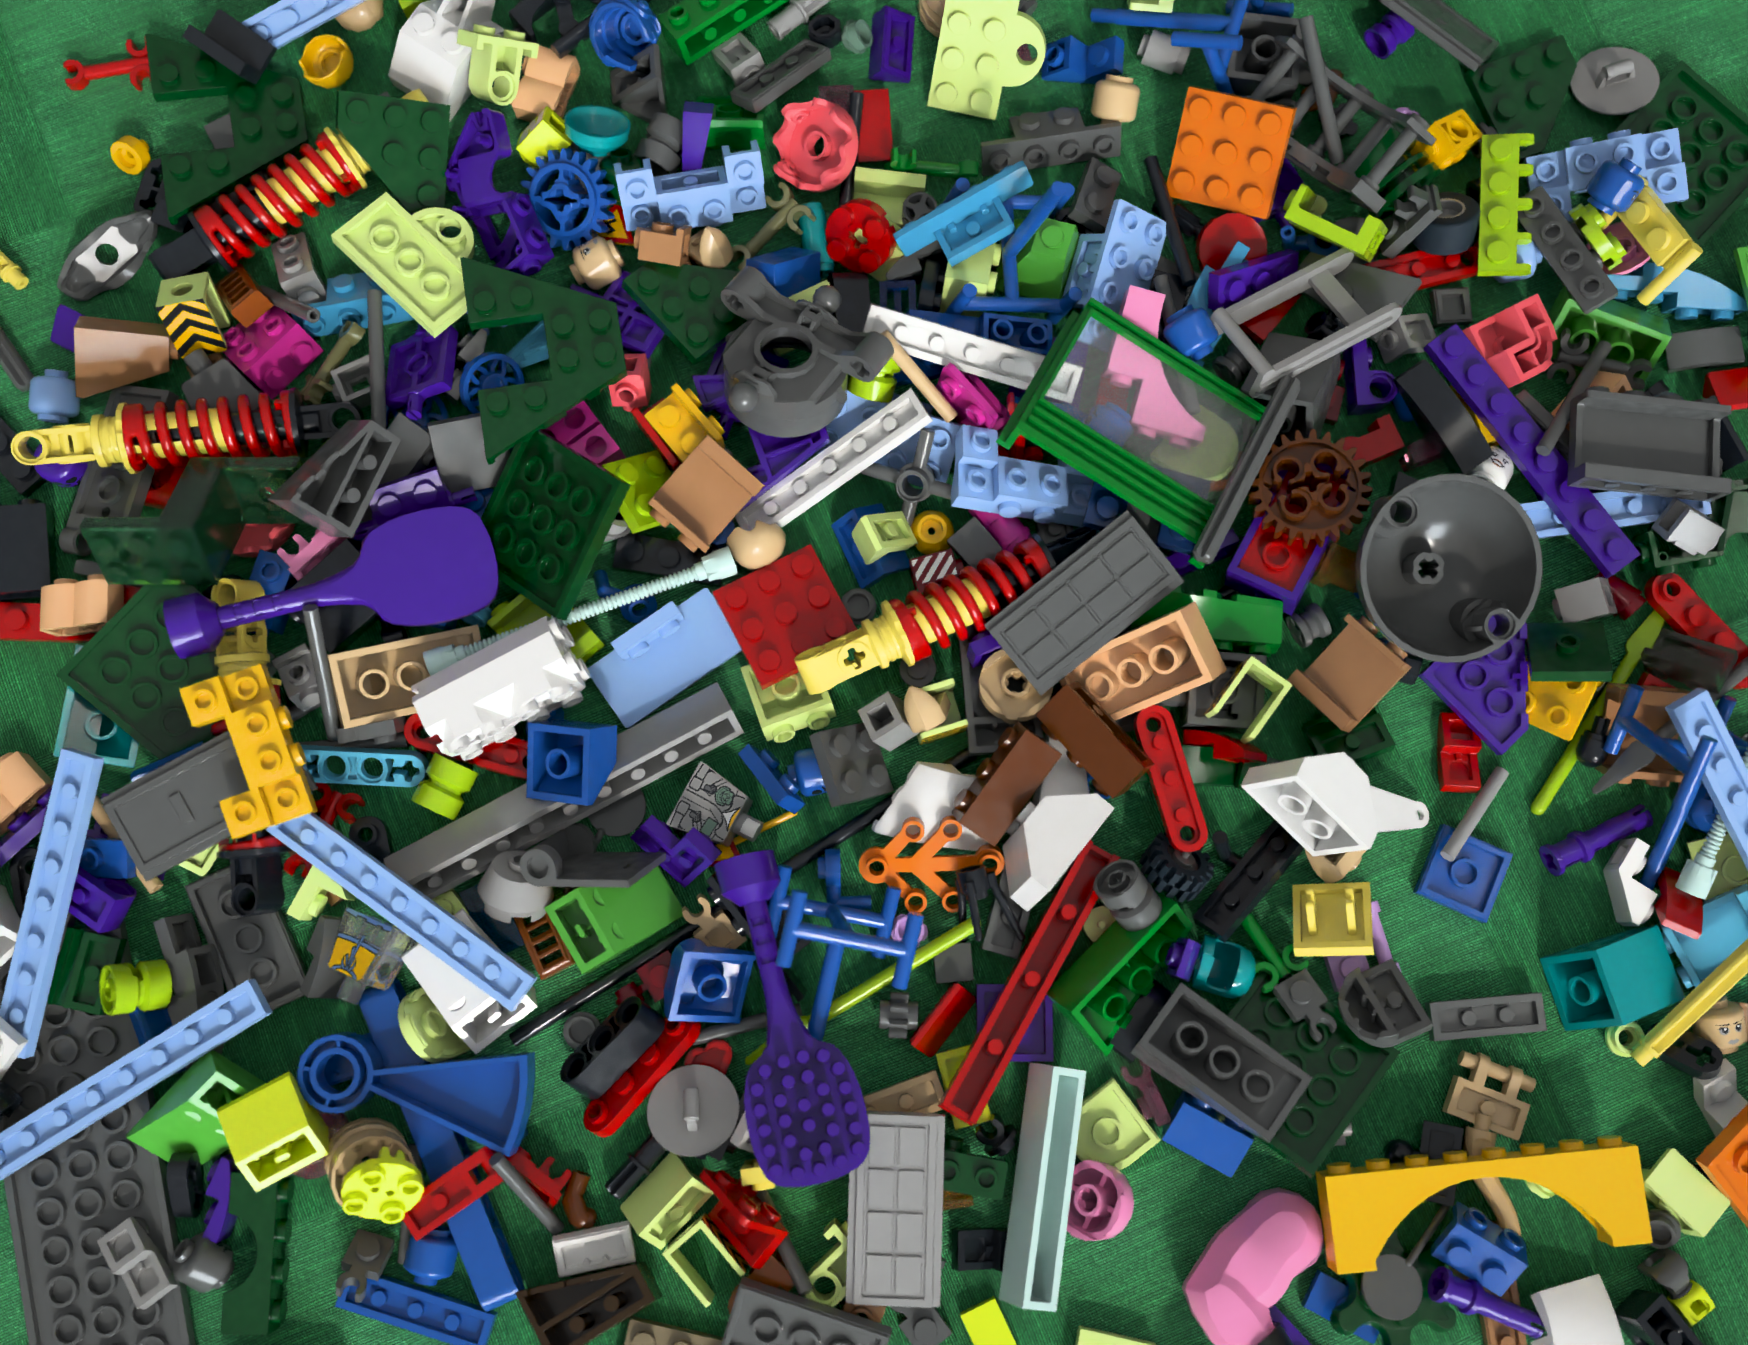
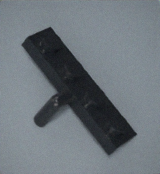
M1276 820L1270 824L1243 857L1232 851L1227 834L1224 831H1217L1212 836L1219 860L1231 867L1232 870L1192 917L1195 924L1224 943L1304 849Z

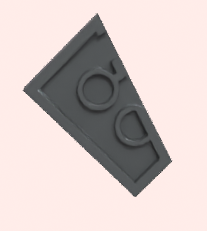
M1310 252L1298 267V271L1326 256ZM1353 262L1343 271L1334 275L1337 281L1367 315L1393 302H1397L1403 309L1422 284V280L1419 278ZM1312 287L1301 292V294L1327 311L1331 310ZM1387 328L1369 338L1377 342Z

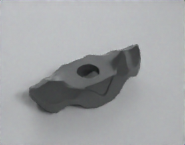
M148 209L133 211L113 218L91 230L85 238L73 247L60 272L57 288L73 300L87 301L103 291L116 289L130 280L141 267L149 248L157 237L158 224L151 221L153 211ZM102 244L114 246L119 254L117 260L112 263L102 262L96 255L97 247Z

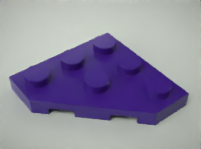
M1494 616L1490 618L1488 623L1491 633L1497 625ZM1526 622L1507 643L1483 657L1465 662L1443 663L1432 661L1418 676L1496 755H1503L1529 729V717L1526 714V692L1528 691V661H1525Z

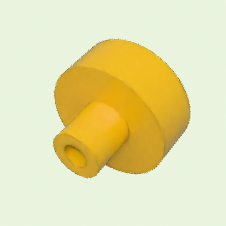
M125 135L111 145L110 153L114 163L127 174H139L147 168L151 161L149 145L142 139L138 140L133 136Z

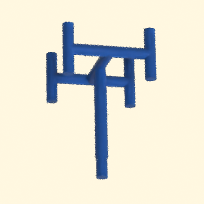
M1227 0L1225 11L1229 16L1186 12L1162 13L1122 8H1093L1090 18L1091 22L1224 32L1223 34L1173 31L1171 45L1201 48L1217 91L1234 94L1226 71L1233 50L1240 51L1242 49L1243 36L1238 35L1245 12L1291 18L1294 12V4L1267 2L1265 0Z
M963 177L957 179L943 203L949 202L965 193L970 188V182ZM1055 181L1043 195L1017 194L1004 201L1003 205L1013 224V209L1031 210L1015 232L1001 239L1005 297L975 296L977 288L975 285L967 283L944 313L961 315L963 311L1048 313L1046 316L1047 320H1052V325L1058 324L1082 298L1083 293L1081 289L1072 287L1061 299L1019 297L1016 255L1020 253L1046 218H1055L1074 194V186L1068 182Z
M1629 684L1603 750L1617 755L1628 732L1684 774L1639 883L1653 891L1701 786L1702 777L1718 740L1708 735H1701L1694 754L1690 759L1687 757L1689 754L1682 740L1661 738L1633 717L1644 688L1635 684ZM1727 695L1721 696L1716 707L1725 726L1737 702L1735 698ZM1727 729L1742 758L1745 756L1744 752L1747 751L1748 743Z
M778 864L781 882L771 896L768 905L775 938H777L783 910H786L787 914L775 964L780 967L791 968L798 938L827 943L807 1029L811 1036L819 1041H823L844 947L870 951L871 956L885 959L886 955L898 957L891 986L906 990L924 915L909 911L902 941L890 939L901 888L887 886L881 913L807 899L808 892L800 889H792L791 896L787 895L793 867ZM803 914L827 918L832 928L801 922ZM849 923L877 928L876 935L854 932Z

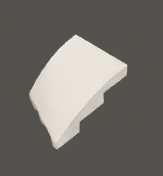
M917 761L908 773L906 782L891 797L892 803L880 820L876 819L873 822L872 830L875 833L894 837L902 829V824L907 818L917 817L924 823V836L917 843L924 844L940 828V822L944 817L954 816L952 810L954 809L953 803L955 798L964 788L968 789L976 776L961 774L952 764ZM953 823L945 825L944 830L952 834L958 830V827ZM911 824L906 828V831L914 835L919 833L920 828L917 825ZM962 825L960 838L955 841H948L943 847L977 851L979 847L989 843Z
M1599 1274L1530 1295L1548 1334L1530 1342L1531 1345H1624L1615 1311Z

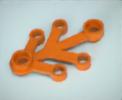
M954 816L944 817L940 822V828L912 856H897L909 842H918L924 836L923 821L917 817H909L903 822L902 829L884 847L875 846L865 850L860 856L858 867L861 876L870 883L879 884L885 882L888 886L901 888L900 896L905 900V907L908 911L923 912L927 906V895L922 889L913 888L898 874L900 872H912L942 899V905L946 911L956 913L958 912V903L953 905L948 903L946 899L951 895L958 896L957 888L950 886L936 872L957 871L968 866L983 864L984 860L992 858L997 864L993 868H986L987 873L994 871L997 876L1002 872L1005 861L1002 850L998 846L994 847L991 844L982 845L972 855H935L948 841H955L962 834V825ZM953 823L958 827V830L952 834L947 833L944 830L945 825ZM914 824L920 828V831L912 835L906 831V828ZM875 861L881 862L884 868L881 871H874L870 867L871 863ZM913 896H919L923 902L920 905H912L909 899Z

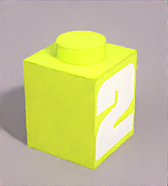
M546 106L520 134L515 149L528 165L539 168L536 162L537 156L548 158L549 150L561 152V149L568 148L572 141L565 133L564 120L550 107Z

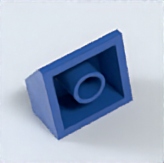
M564 719L528 722L526 798L584 806L593 805L616 764L617 725Z

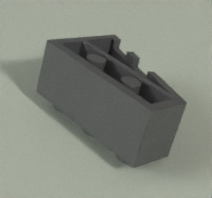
M348 420L268 500L330 537L353 538L401 439L373 420Z

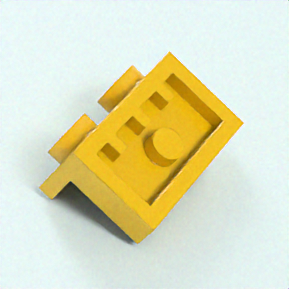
M675 383L671 386L672 394L644 415L654 431L681 463L684 462L706 435H709L723 449L725 448L724 440L721 436L725 433L723 427L712 415L708 418L704 416L699 410L702 404L690 388L683 391Z

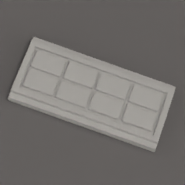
M867 1111L870 1129L869 1152L864 1162L858 1168L849 1172L846 1303L874 1306L940 1307L945 1114Z

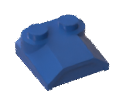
M695 938L680 942L672 953L664 987V1014L667 1020L740 1023V1014L753 961L756 960L755 952L707 946L703 941Z

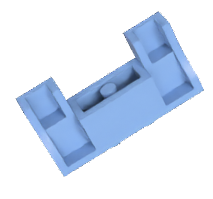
M1678 128L1643 135L1642 133L1631 135L1630 129L1607 134L1608 140L1593 142L1592 137L1570 141V147L1562 151L1526 157L1524 159V164H1532L1534 166L1533 175L1526 177L1528 191L1530 192L1538 186H1542L1569 223L1573 221L1568 214L1572 210L1571 195L1587 192L1586 187L1607 160L1619 163L1625 157L1640 166L1642 170L1638 175L1643 176L1648 181V186L1652 188L1664 204L1676 201L1679 203L1689 199L1685 162H1682Z
M757 140L750 141L751 150L730 153L729 145L721 146L724 166L653 177L650 158L642 159L643 168L622 171L621 162L614 163L627 232L634 231L637 227H652V222L673 224L675 231L683 225H689L692 228L702 226L717 227L726 222L734 221V213L767 208L761 154Z
M962 424L955 435V467L951 487L952 507L995 513L1005 518L1021 517L1033 519L1037 523L1052 522L1083 527L1082 522L1093 483L1092 479L1058 459L1057 466L998 456L997 430Z

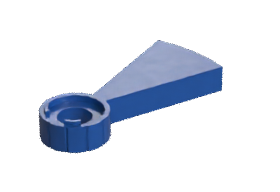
M341 1032L315 1040L302 1054L298 1064L299 1068L297 1069V1082L301 1089L300 1092L311 1106L314 1105V1108L321 1112L343 1113L364 1105L376 1093L510 1157L518 1151L532 1107L535 1085V1052L383 1067L380 1052L376 1045L367 1037L353 1032ZM335 1054L345 1056L351 1062L354 1069L352 1083L345 1091L332 1088L325 1078L326 1063Z

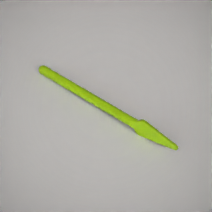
M1655 610L1626 641V654L1614 671L1612 681L1608 683L1625 684L1638 662L1647 658L1652 653L1665 621ZM1607 685L1532 802L1530 808L1533 814L1542 815L1545 813L1577 762L1576 749L1581 734H1584V730H1591L1596 715L1603 716Z
M971 917L917 949L911 971L973 934L974 929ZM896 963L833 1000L827 1022L892 983ZM811 1014L809 1016H799L806 1029H808ZM766 1042L745 1058L746 1065L753 1064L762 1055Z

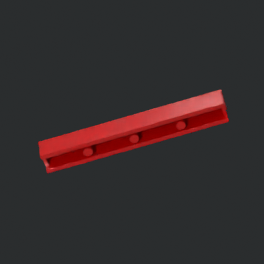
M1089 840L1065 872L938 1104V1107L970 1126L972 1124L976 1125L1099 897L1094 891V881L1098 873L1111 862L1120 859L1119 856L1111 855L1097 847L1091 840Z

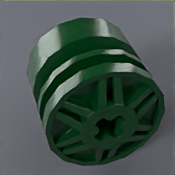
M1392 128L1387 131L1355 171L1356 177L1367 176L1400 135V132ZM1417 140L1412 142L1378 184L1380 189L1377 193L1387 201L1377 214L1372 212L1380 220L1395 212L1393 202L1396 199L1402 202L1409 201L1406 190L1409 186L1414 185L1421 189L1425 184L1429 185L1441 171L1434 162L1422 167L1430 157L1426 151L1408 158L1407 155L1412 151Z

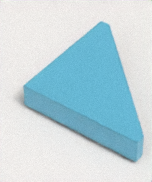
M544 320L540 321L506 354V356L516 361L520 368L549 359ZM507 363V372H512V368Z

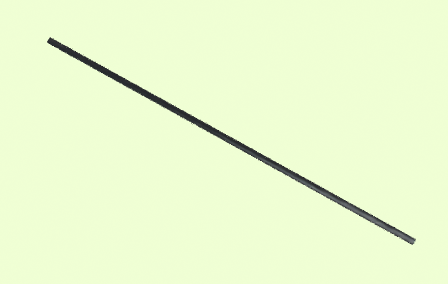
M1223 586L1217 590L1218 593L1223 595L1225 600H1230L1231 596L1241 593L1228 586ZM1060 688V689L1057 690L1056 692L1052 693L1050 700H1051L1062 688ZM968 747L942 762V764H952L959 770L981 755L969 756ZM893 794L781 864L793 867L792 875L825 854V849L835 848L873 824L876 819L879 820L892 803L891 797ZM717 904L711 907L713 915L720 909H723L727 914L730 913L724 904L721 907ZM689 922L685 923L509 1034L511 1041L518 1047L631 976L637 969L665 951H670L680 942L690 939L694 936L693 932L700 926Z

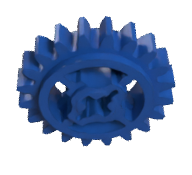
M562 148L561 152L549 150L548 158L537 156L536 162L539 168H526L532 180H523L520 184L529 190L527 195L530 196L529 199L546 238H550L551 248L562 245L564 251L574 250L575 246L578 247L597 237V232L605 233L609 231L608 226L603 220L615 218V215L607 210V206L616 204L617 200L607 197V192L611 191L614 185L603 183L607 173L606 170L595 171L598 165L597 158L586 160L585 151L573 153L572 148ZM559 173L558 179H555V183L553 184L551 189L548 190V186L551 180L556 174ZM575 174L583 181L587 190L580 184L579 179L575 178ZM559 197H569L570 199H576L577 202L569 203L566 200H559ZM589 208L584 221L576 227V220H580L584 210Z

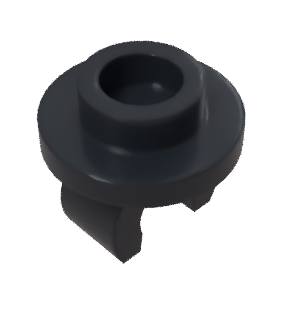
M993 1113L991 1115V1123L997 1129L989 1133L981 1125L976 1126V1137L982 1144H985L984 1152L989 1157L995 1155L1001 1157L1007 1154L1016 1144L1014 1138L1017 1130L1013 1125L1004 1126L1002 1117L997 1113Z

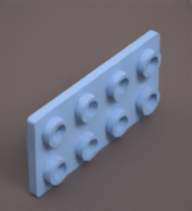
M1115 199L1105 233L1080 234L1063 296L1070 288L1078 287L1081 289L1083 296L1073 308H1084L1092 297L1119 314L1124 293L1130 285L1149 290L1166 238V221L1122 199ZM1090 317L1077 341L1108 354L1114 331Z
M847 389V401L842 410L826 426L831 442L816 454L825 450L891 402L881 403L867 400L854 395ZM894 393L892 401L898 398L900 395ZM922 402L933 420L925 428L935 431L928 465L934 472L935 480L946 483L955 456V435L962 425L952 421L946 423L943 418L931 415L934 407L931 404ZM920 431L874 463L900 470L904 465L913 462ZM908 476L909 484L923 488V482L918 476Z
M703 588L677 607L673 601H670L612 641L611 645L615 650L588 667L592 681L624 727L629 729L742 650L713 595L707 588Z

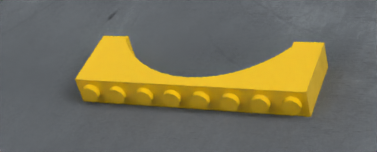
M1606 1135L1597 1137V1143L1583 1144L1581 1139H1566L1558 1141L1559 1147L1545 1148L1543 1143H1526L1520 1145V1151L1506 1152L1505 1147H1486L1481 1149L1482 1155L1467 1156L1466 1151H1447L1442 1153L1443 1159L1428 1160V1155L1417 1154L1404 1156L1403 1163L1390 1164L1389 1159L1386 1158L1365 1160L1366 1166L1351 1168L1349 1162L1327 1164V1170L1316 1171L1327 1265L1337 1275L1377 1271L1376 1259L1385 1242L1398 1224L1416 1206L1446 1187L1483 1177L1522 1179L1549 1189L1579 1211L1596 1229L1597 1239L1610 1246L1618 1247L1653 1243L1638 1145L1622 1141V1136Z

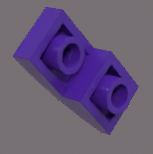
M1178 937L1177 942L1170 945L1166 954L1165 964L1169 965L1166 974L1178 980L1190 982L1201 944L1188 938Z
M232 1154L217 1159L207 1175V1181L210 1184L205 1194L219 1201L212 1204L205 1216L204 1224L207 1227L202 1238H207L214 1243L229 1238L237 1220V1216L229 1213L231 1172L239 1170Z

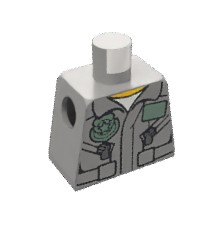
M701 761L666 823L682 833H687L695 827L700 833L707 835L714 843L726 847L730 846L736 834L754 842L763 827V822L747 814L753 800Z

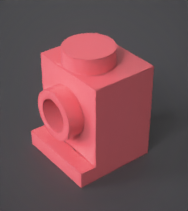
M646 353L624 354L626 369L634 371H627L628 376L614 385H608L612 407H622L626 412H631L635 407L641 410L643 406H648L652 392Z

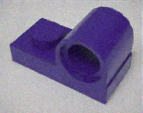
M1364 339L1342 351L1343 360H1345L1344 379L1348 416L1378 413L1398 393V389L1393 382L1395 377L1391 373L1383 370H1369L1372 366L1373 354L1371 347H1367V341ZM1369 387L1378 388L1382 392V398L1373 396Z
M79 866L68 912L97 933L116 930L121 927L137 895V891L131 885L118 879H97Z

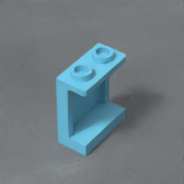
M1746 883L1703 902L1702 933L1698 940L1665 927L1660 923L1663 929L1661 934L1668 953L1675 952L1682 963L1676 970L1687 989L1693 986L1696 988L1748 939V885Z

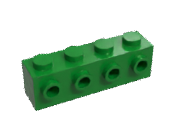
M683 0L670 7L669 10L657 18L661 24L662 33L667 44L688 66L789 0Z

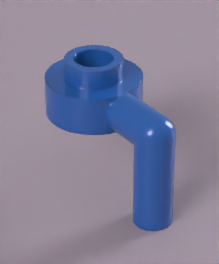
M1290 225L1284 226L1280 232L1284 250H1308L1309 253L1328 256L1340 249L1333 245L1323 249L1318 245L1321 239L1310 234L1296 236L1295 229Z
M597 570L593 574L597 595L604 599L606 596L610 597L611 594L615 596L614 594H619L620 591H628L629 588L632 589L634 586L636 588L637 585L642 586L641 584H633L624 590H620L610 586L606 571ZM654 593L653 596L649 595L648 598H640L639 601L635 600V602L631 601L630 604L626 603L625 606L622 604L620 610L623 617L632 623H640L656 612L657 602ZM638 603L645 605L641 610H633V606Z
M825 849V856L818 857V879L826 880V903L861 910H871V895L841 896L840 849Z

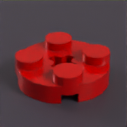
M863 198L850 200L836 208L829 216L826 224V240L828 243L826 249L828 256L855 272L873 273L893 255L896 247V241L893 237L896 230L894 225L890 226L888 220L884 217L887 214L885 210L877 203ZM859 228L862 229V234L865 238H868V242H859L854 233Z

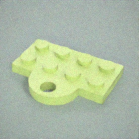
M1020 0L945 1L927 106L996 120L1002 87L1022 85L1030 81L1039 72L1046 54L1045 35L1041 26L1034 18L1018 11ZM1023 44H1031L1036 48L1038 55L1031 61H1025L1019 57L1017 49Z
M385 192L331 234L333 243L434 338L467 312L461 258H473L475 243L469 223L457 212L447 208L431 207L410 215L396 200ZM450 226L456 227L461 231L454 238H447L441 232L444 228Z

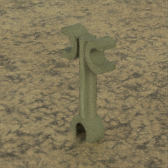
M780 182L778 184L784 193L780 201H774L768 195L765 197L766 203L777 213L745 246L735 245L732 247L733 258L731 260L733 262L737 261L740 256H745L744 261L738 266L739 270L746 266V259L755 257L786 223L796 234L801 235L803 231L797 224L799 218L806 215L813 222L816 220L815 214L807 206L799 205L794 200L793 191L785 183Z
M349 320L344 323L339 332L338 341L316 375L308 374L305 377L307 382L304 388L299 391L304 403L308 405L321 404L324 394L333 390V386L328 383L332 378L330 371L338 368L351 347L361 340L366 332L364 328Z

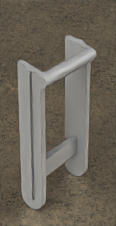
M1341 248L1226 309L1220 307L1213 312L1211 320L1219 335L1225 333L1258 373L1249 391V395L1252 398L1276 387L1283 376H1297L1389 327L1401 316L1403 309L1397 302L1390 303L1367 315L1337 281L1334 275L1343 271L1354 258L1352 252ZM1312 287L1346 327L1271 365L1238 325Z

